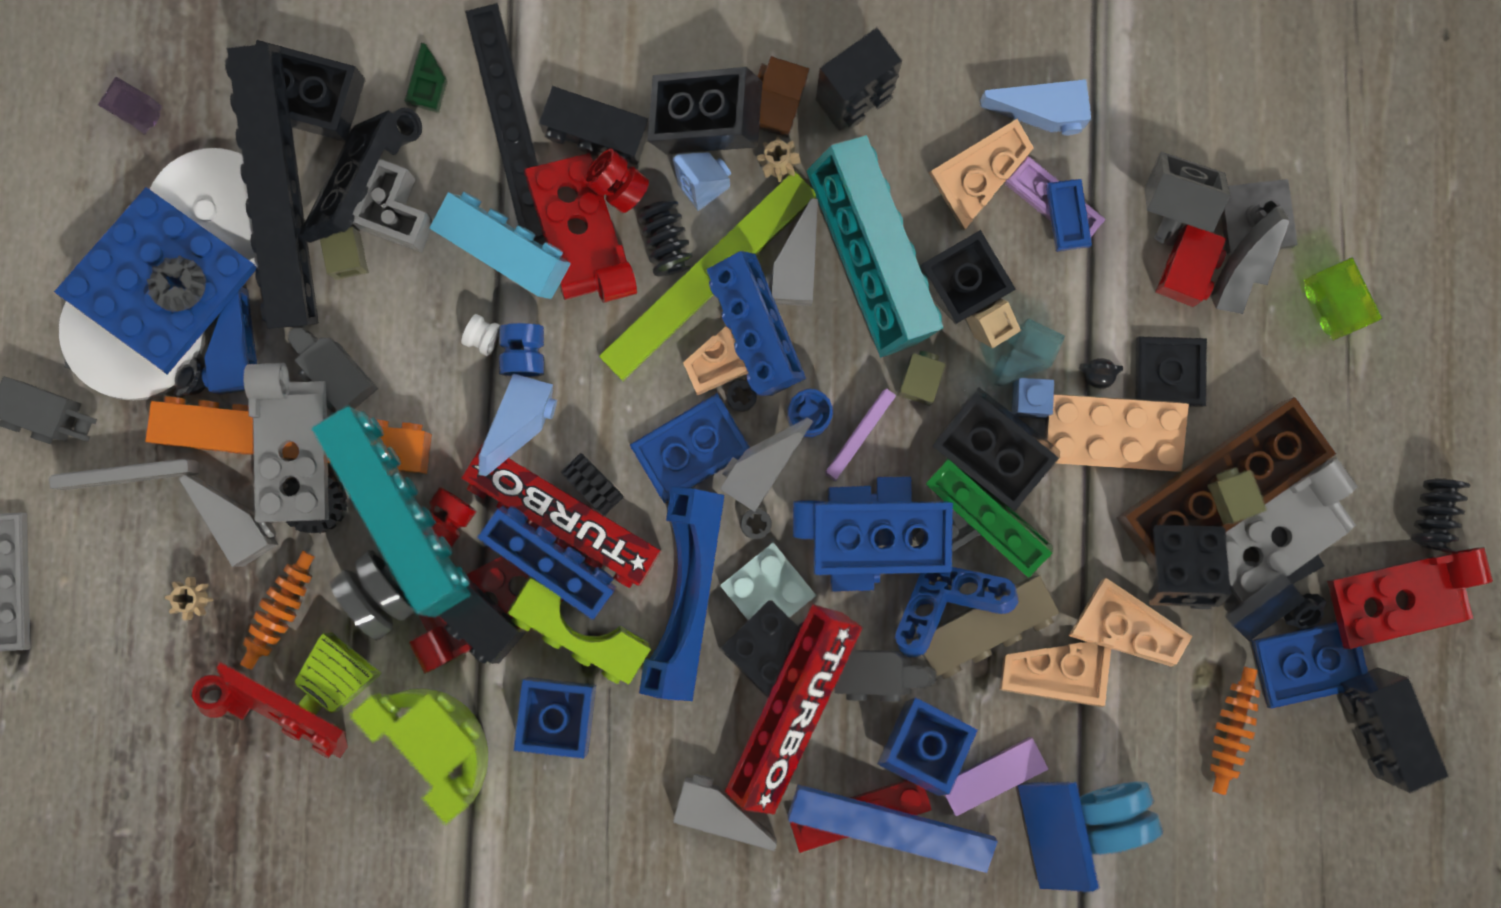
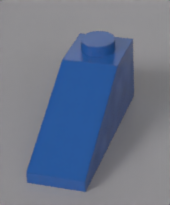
M241 287L220 312L204 357L206 366L202 368L204 385L208 387V391L219 395L244 392L245 367L247 364H257L248 290L244 287Z

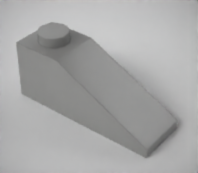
M811 199L773 264V274H766V281L776 304L812 306L818 199Z
M806 418L747 449L739 460L733 457L722 473L727 479L720 489L755 512L813 421Z
M184 475L179 478L232 567H244L278 545L274 539L276 531L270 522H255V512L198 477Z
M694 774L693 779L685 778L673 823L775 851L777 846L776 838L746 810H743L721 787L713 785L714 779L700 774Z

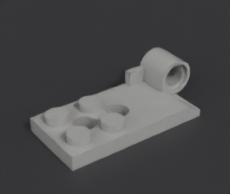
M285 363L247 364L244 370V388L249 400V417H253L255 522L329 520L328 457L311 429L327 419L326 382H289V373ZM289 442H295L299 447V455L293 461L285 460L282 454L284 446ZM294 476L298 479L300 488L295 495L288 496L283 490V484L287 478Z
M1337 457L1327 460L1265 504L1267 511L1244 519L1226 532L1231 592L1240 604L1280 574H1285L1287 577L1348 534L1356 526L1339 501L1350 495L1358 486ZM1276 527L1283 528L1288 536L1287 542L1281 547L1276 546L1271 539L1272 531ZM1250 546L1254 547L1259 553V561L1253 567L1248 566L1243 560V553Z

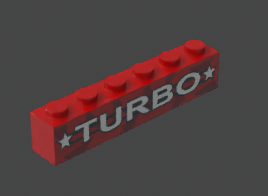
M484 443L481 445L461 479L469 483L466 488L467 490L482 499H485L487 494L498 501L495 506L498 509L502 506L506 509H509L510 506L517 508L528 517L526 523L536 530L541 526L557 536L554 543L565 550L568 546L580 550L586 554L584 561L591 566L601 569L603 566H606L616 572L613 578L624 586L631 588L633 583L637 586L642 585L662 551L510 458L505 460L487 476L479 475V454Z
M812 604L726 787L725 792L743 810L775 814L863 627L843 612Z

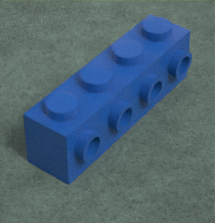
M739 251L708 268L707 272L711 279L709 281L710 289L720 301L723 309L721 313L725 325L732 331L736 341L734 343L735 351L738 357L745 363L748 371L747 381L752 390L757 395L773 396L805 380L806 376L756 254Z
M502 506L497 509L477 538L594 620L616 588L611 583L614 578L599 567L592 570L583 563L585 557L575 549L568 546L564 550L554 543L556 537L545 528L539 526L536 530L525 522L528 517L517 508L510 506L509 509H506Z

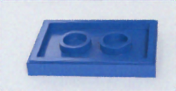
M718 393L630 444L631 449L664 504L669 502L671 487L691 489L726 468L733 457L739 460L744 452L750 448Z
M1337 621L1317 625L1309 629H1299L1251 640L1267 708L1272 709L1344 693L1345 690L1341 686V682L1368 672L1362 646L1352 649L1343 648Z
M1026 782L1018 785L1040 889L1079 892L1098 890L1099 884L1077 783Z

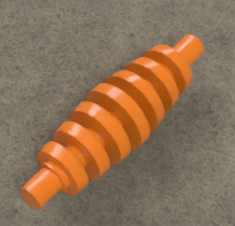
M303 550L296 563H293V565L287 564L284 567L283 571L289 574L288 578L279 575L275 580V583L282 588L279 589L271 586L266 592L275 601L267 598L261 599L259 606L268 613L258 610L255 612L253 618L262 625L251 624L248 632L255 637H245L243 645L247 647V652L240 663L243 667L253 670L259 657L269 656L273 649L267 643L277 645L281 639L274 631L285 633L289 628L280 619L293 622L297 614L287 607L300 609L302 601L294 597V594L305 596L307 588L300 583L301 581L306 583L311 581L312 575L308 573V569L315 558L311 553Z
M1248 667L1243 668L1241 680L1238 681V684L1232 683L1230 690L1237 692L1236 698L1226 697L1225 703L1234 705L1233 711L1222 709L1220 712V716L1230 718L1229 725L1216 722L1215 729L1227 732L1226 738L1214 736L1213 743L1223 745V750L1221 752L1212 749V757L1220 759L1219 765L1212 763L1210 765V771L1215 772L1214 776H1216L1212 791L1222 795L1227 794L1230 780L1232 781V778L1238 779L1240 775L1239 771L1233 770L1234 764L1243 766L1246 760L1236 756L1237 751L1249 752L1251 747L1240 743L1241 736L1253 740L1255 732L1243 729L1244 723L1256 726L1257 719L1246 715L1248 709L1258 712L1259 705L1250 702L1251 696L1260 698V690H1256L1254 685L1258 670Z

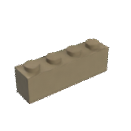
M1034 575L1015 585L1019 598L1018 604L1009 613L997 614L970 608L939 624L929 648L922 655L927 666H932L937 672V676L941 675L943 679H946L962 670L960 664L970 659L977 663L991 656V648L1003 643L1004 647H1008L1023 639L1022 632L1032 627L1035 631L1051 625L1053 623L1051 617L1059 614V611L1041 576ZM1002 592L1000 596H995L996 600H1001L1002 596H1008L1007 592ZM918 636L913 638L914 640H919Z

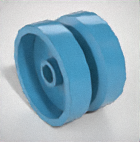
M1135 781L1116 784L1080 796L1085 824H1089L1086 829L1092 854H1110L1130 850L1155 841L1163 834L1158 814L1147 810L1154 802L1149 783Z

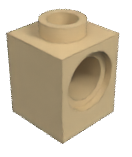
M1002 298L966 318L974 338L991 348L996 347L1021 331L1009 302Z

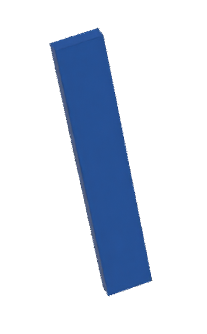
M799 784L797 785L787 815L788 821L984 873L988 871L998 843L996 837Z

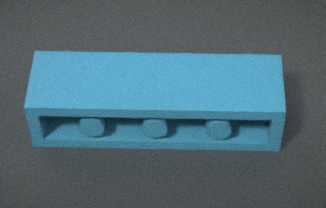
M448 192L429 229L536 296L552 299L571 265L570 262L561 257L563 251L547 242L543 246L534 241L536 235L520 225H517L516 229L506 223L509 219L508 217L490 208L489 212L479 207L481 201L466 192H463L461 196Z

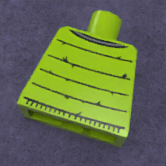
M323 633L295 679V684L306 693L298 703V706L314 715L322 707L330 713L338 712L381 675V672L334 633Z

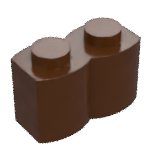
M772 56L768 65L761 64L758 78L763 81L759 129L789 138L810 68Z

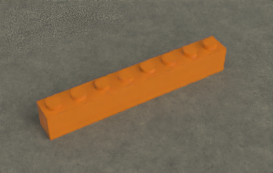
M164 396V402L151 401L145 442L165 446L254 455L253 417H249V405L232 404V410L220 409L219 402L198 400V406L185 405L186 399ZM376 419L384 432V435L380 437L386 448L392 447L401 461V465L398 466L399 471L427 474L432 434L422 431L423 425L402 422L401 428L388 427L389 421ZM295 442L287 443L282 451L283 457L295 460L299 455L298 445Z

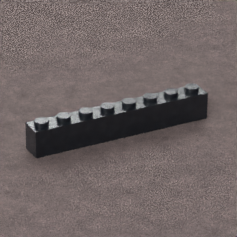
M268 43L227 48L228 58L225 59V69L232 81L233 93L230 96V104L237 116L238 128L235 132V138L243 157L240 173L243 182L247 185L248 198L246 199L245 207L248 217L252 220L251 247L253 252L257 254L258 267L255 276L258 286L262 289L261 316L267 323V329L319 323L308 242L299 236L305 220L281 48Z

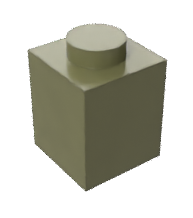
M350 227L345 232L320 239L326 272L329 276L338 280L369 273L361 234L356 229Z
M920 351L919 355L913 353L909 358L897 396L927 406L933 404L946 363L938 361V355L927 351Z
M1237 467L1217 474L1218 481L1208 485L1223 524L1236 523L1267 511L1251 470L1239 473Z

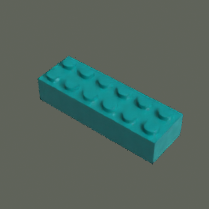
M867 135L831 145L806 172L879 356L882 358L914 347L944 328L941 322L942 316L939 308L933 302L929 292L928 280L921 272L916 259L915 247L907 237L903 227L902 215L895 207L890 194V185L887 179L883 177L878 164L876 150L871 146Z
M348 405L311 428L416 614L436 617L471 596L466 587L470 585L466 573L460 566L455 568L449 557L453 554L451 547L443 536L437 537L432 528L436 524L432 514L426 506L420 507L414 497L418 494V490L408 476L404 478L399 471L398 466L401 465V461L392 447L386 448L380 438L384 435V432L374 417L369 418L364 411L358 412Z

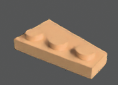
M1018 119L928 172L962 231L970 225L980 210L986 206L996 191L1034 149Z
M727 326L717 335H713L683 362L697 396L748 374L744 361L738 357L735 351L734 343L736 341L731 329Z
M1108 578L1100 581L1068 635L1171 667L1177 665L1193 637Z
M1080 642L1053 648L1006 654L1003 656L999 690L1104 707L1106 703L1111 649L1090 642Z

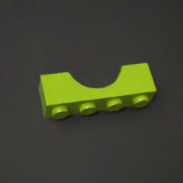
M529 576L509 608L508 614L513 616L511 621L523 630L530 631L533 628L543 634L541 639L556 649H559L561 645L573 652L572 658L588 667L592 663L603 669L601 674L608 680L616 684L623 681L629 685L650 652V643L622 626H618L613 631L599 636H588L575 631L566 623L560 610L561 597Z

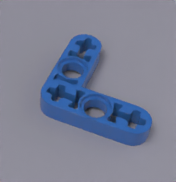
M952 567V572L920 573L896 631L895 639L899 650L903 655L911 658L923 655L930 646L947 602L997 614L1011 612L1017 606L1019 599L1014 583L1006 578ZM938 577L942 578V581H937L935 586L930 584V581L935 582ZM965 583H975L978 585L977 590L972 594L964 595L959 592L961 586ZM1002 592H1007L1008 596H1002L1001 600H996L995 596H1000ZM923 604H930L934 607L933 611L927 616L915 614L917 608ZM916 632L919 640H913L911 644H907L906 639H912Z

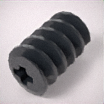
M660 201L639 210L642 213L638 217L639 222L645 225L642 230L643 237L650 238L645 243L647 250L654 251L649 256L650 262L658 264L653 268V273L657 277L677 274L690 268V266L685 265V262L693 257L692 253H683L681 251L682 248L689 245V240L678 239V236L686 231L685 227L674 226V223L682 219V215L671 214V210L679 205L678 201Z
M1447 478L1423 481V487L1430 492L1421 494L1420 500L1429 506L1418 507L1417 514L1425 519L1416 520L1414 527L1423 533L1412 534L1411 540L1428 549L1456 553L1455 550L1447 546L1448 542L1459 541V537L1450 533V529L1462 528V524L1454 520L1453 516L1465 514V510L1457 507L1456 502L1468 500L1467 496L1458 491L1462 488H1470L1471 485L1463 481Z

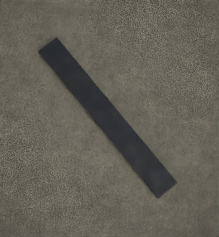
M498 3L467 10L465 13L518 225L533 232L536 235L534 241L543 246L546 241L524 174L526 168L538 166L539 164Z

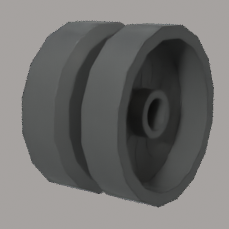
M369 550L355 561L356 573L350 570H343L330 581V587L341 607L355 624L374 640H380L393 630V618L400 621L406 620L415 610L389 564L379 554Z

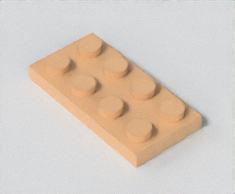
M1054 394L1053 414L1047 417L1045 439L1060 450V458L1056 462L1058 464L1182 472L1189 404Z

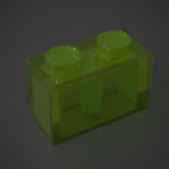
M1353 257L1304 279L1306 296L1312 304L1316 305L1321 316V327L1326 334L1331 336L1332 340L1346 336L1382 319Z

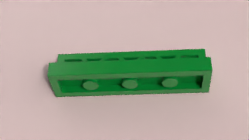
M948 458L926 482V485L943 501L952 502L953 510L1028 578L1053 554V545L1018 513Z

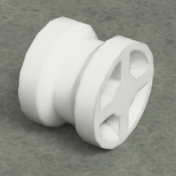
M475 314L465 328L461 344L467 347L475 346L479 348L481 354L488 356L499 339L500 325L495 322L489 324L484 321L482 316Z

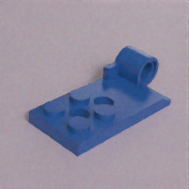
M793 501V537L814 539V575L952 572V502L847 503L845 501ZM887 528L891 534L889 544L885 547H877L874 542L876 532ZM921 528L925 534L924 541L921 545L912 547L908 540L909 534L913 529Z

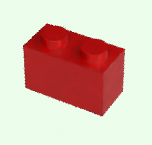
M1188 224L1180 230L1176 243L1172 247L1155 293L1191 307L1196 306L1203 300L1207 301L1215 284L1214 281H1211L1214 270H1218L1221 267L1227 253L1226 250H1223L1227 238Z

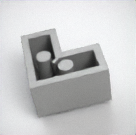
M379 159L366 185L369 187L368 193L357 204L353 215H355L353 224L360 230L422 253L431 232L429 227L433 220L427 213L405 205L416 180L406 168Z

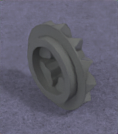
M179 255L178 258H164L163 263L158 266H152L153 272L150 279H146L149 285L148 294L159 307L169 311H183L194 306L202 298L206 288V279L202 269L193 260L185 259ZM169 276L170 278L177 279L181 276L180 280L186 290L175 286L169 290L171 285L166 278Z

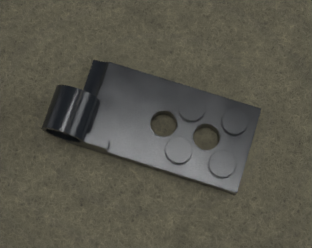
M400 108L393 112L388 110L353 126L299 233L300 237L311 243L340 232H345L350 228L355 219L353 212L357 204L368 193L369 187L366 185L384 149L392 155H396L401 146L413 142L420 137L422 122L415 111L409 108Z

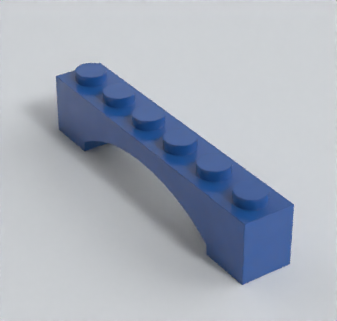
M671 487L666 521L672 523L677 546L678 571L676 592L671 615L662 639L650 659L644 660L639 694L659 699L693 701L725 495L697 489Z

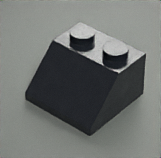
M981 230L920 265L921 272L928 280L932 299L955 325L1016 290Z

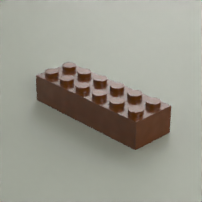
M1293 397L1275 405L1116 517V519L1156 573L1153 528L1156 525L1222 526L1225 528V532L1241 522L1223 524L1208 487L1209 484L1218 481L1217 474L1237 467L1239 473L1251 470L1264 504H1267L1336 455V452L1296 397Z

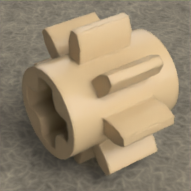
M779 136L769 144L764 142V154L757 156L759 165L764 166L762 169L764 176L769 177L772 174L774 177H777L778 182H781L782 178L789 174L795 176L793 164H799L801 160L799 153H794V142L790 141L786 144L784 141H781Z
M187 577L185 586L181 582L172 583L174 590L171 595L165 596L166 600H170L172 606L169 611L170 614L183 612L182 619L185 621L192 620L193 611L198 616L206 615L204 607L207 602L213 601V598L208 597L205 591L209 587L208 584L196 586L195 577ZM185 596H193V603L185 601Z

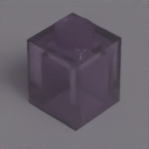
M118 77L114 78L98 103V106L143 134H146L149 128H152L158 122L160 111L163 107L153 98Z

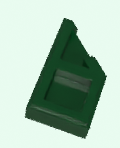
M421 43L404 102L410 106L439 113L448 81L425 43Z

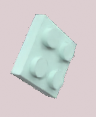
M774 542L720 585L747 620L769 600H772L790 618L817 596Z

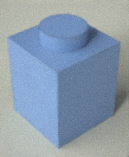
M1019 378L1013 382L1012 413L1017 417L1047 418L1052 415L1054 380Z

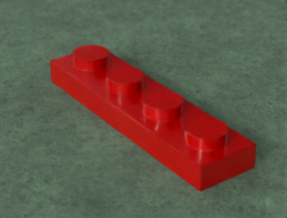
M907 779L850 797L912 815L932 811L926 790ZM790 822L799 853L848 838L847 836Z

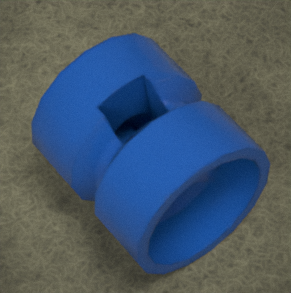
M528 323L500 325L499 345L504 348V352L499 355V374L510 377L513 374L524 377L544 375V355L539 353V349L544 346V327Z
M806 389L798 392L791 399L787 410L789 426L806 418L813 421L804 438H813L821 435L827 429L833 417V407L830 399L816 389Z

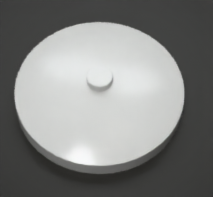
M206 148L186 153L169 163L156 177L150 190L258 267L257 254L253 252L250 241L251 234L253 233L252 220L248 217L245 207L246 199L248 198L247 185L243 182L240 173V167L243 163L242 154L227 149Z
M68 302L63 307L59 322V340L62 353L75 375L92 389L104 395L122 400L150 399L176 387L174 379L177 371L182 366L189 364L193 357L200 359L205 340L204 331L167 375Z

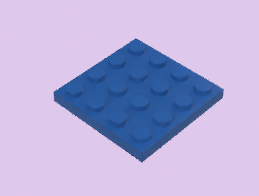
M145 187L54 292L168 375L252 276L257 267ZM180 255L185 259L193 260L202 269L206 279V288L202 298L191 308L183 311H169L159 307L148 294L149 285L146 279H150L153 272L152 266L160 265L164 262V258L173 259L178 258ZM169 276L166 278L171 285L169 290L174 286L186 290L180 280L181 276L177 279L170 278Z

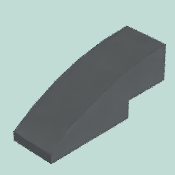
M1275 208L1259 221L1231 254L1211 294L1216 309L1243 314L1253 283L1268 285L1290 221L1283 209Z

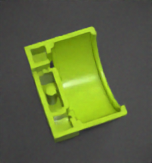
M424 688L409 689L384 696L377 693L367 698L349 715L372 742H376L386 735L429 783L432 789L422 799L445 826L462 813L478 795L488 768L487 741L475 715L458 699L441 691ZM400 708H411L401 718L398 717L397 713L400 711ZM463 762L462 777L457 776L453 779L449 774Z

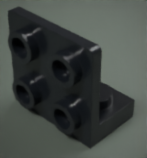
M1156 525L1153 528L1156 582L1149 591V604L1220 607L1231 595L1225 528L1222 526Z
M769 600L719 649L769 698L801 629L772 600Z

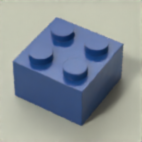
M533 677L523 679L514 751L584 759L589 753L596 685Z
M915 697L905 701L877 764L938 796L948 795L951 793L978 729Z

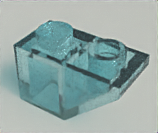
M1027 319L1019 326L1021 331L1008 339L1007 343L1011 344L1012 347L1007 357L1004 355L1000 356L993 373L998 375L994 384L1002 387L1015 382L1019 378H1027L1049 369L1057 356L1065 335L1031 319Z

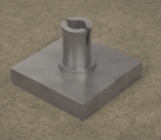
M1288 179L1228 186L1230 197L1221 215L1224 238H1227L1225 241L1226 255H1231L1256 224L1275 208L1283 209L1290 220L1280 249L1294 248L1298 245Z

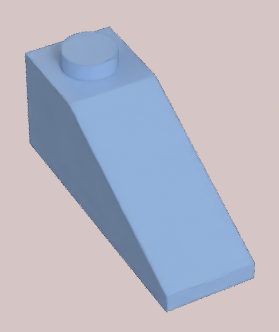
M1086 79L985 90L980 100L982 108L1018 119V121L1049 132L1061 131L1062 135H1074L1082 132V129L1091 120Z
M709 152L678 154L673 158L678 186L698 211L730 188L728 176L731 175V172L721 158L715 160Z
M517 374L512 375L479 454V475L487 476L541 432L546 418L552 419L557 400L552 399L553 384Z

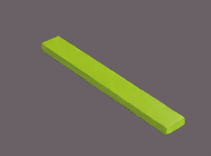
M796 172L795 176L789 175L600 354L599 358L624 382L714 296L709 286L711 279L707 269L739 251L757 255L807 207L811 199L817 198L814 190Z

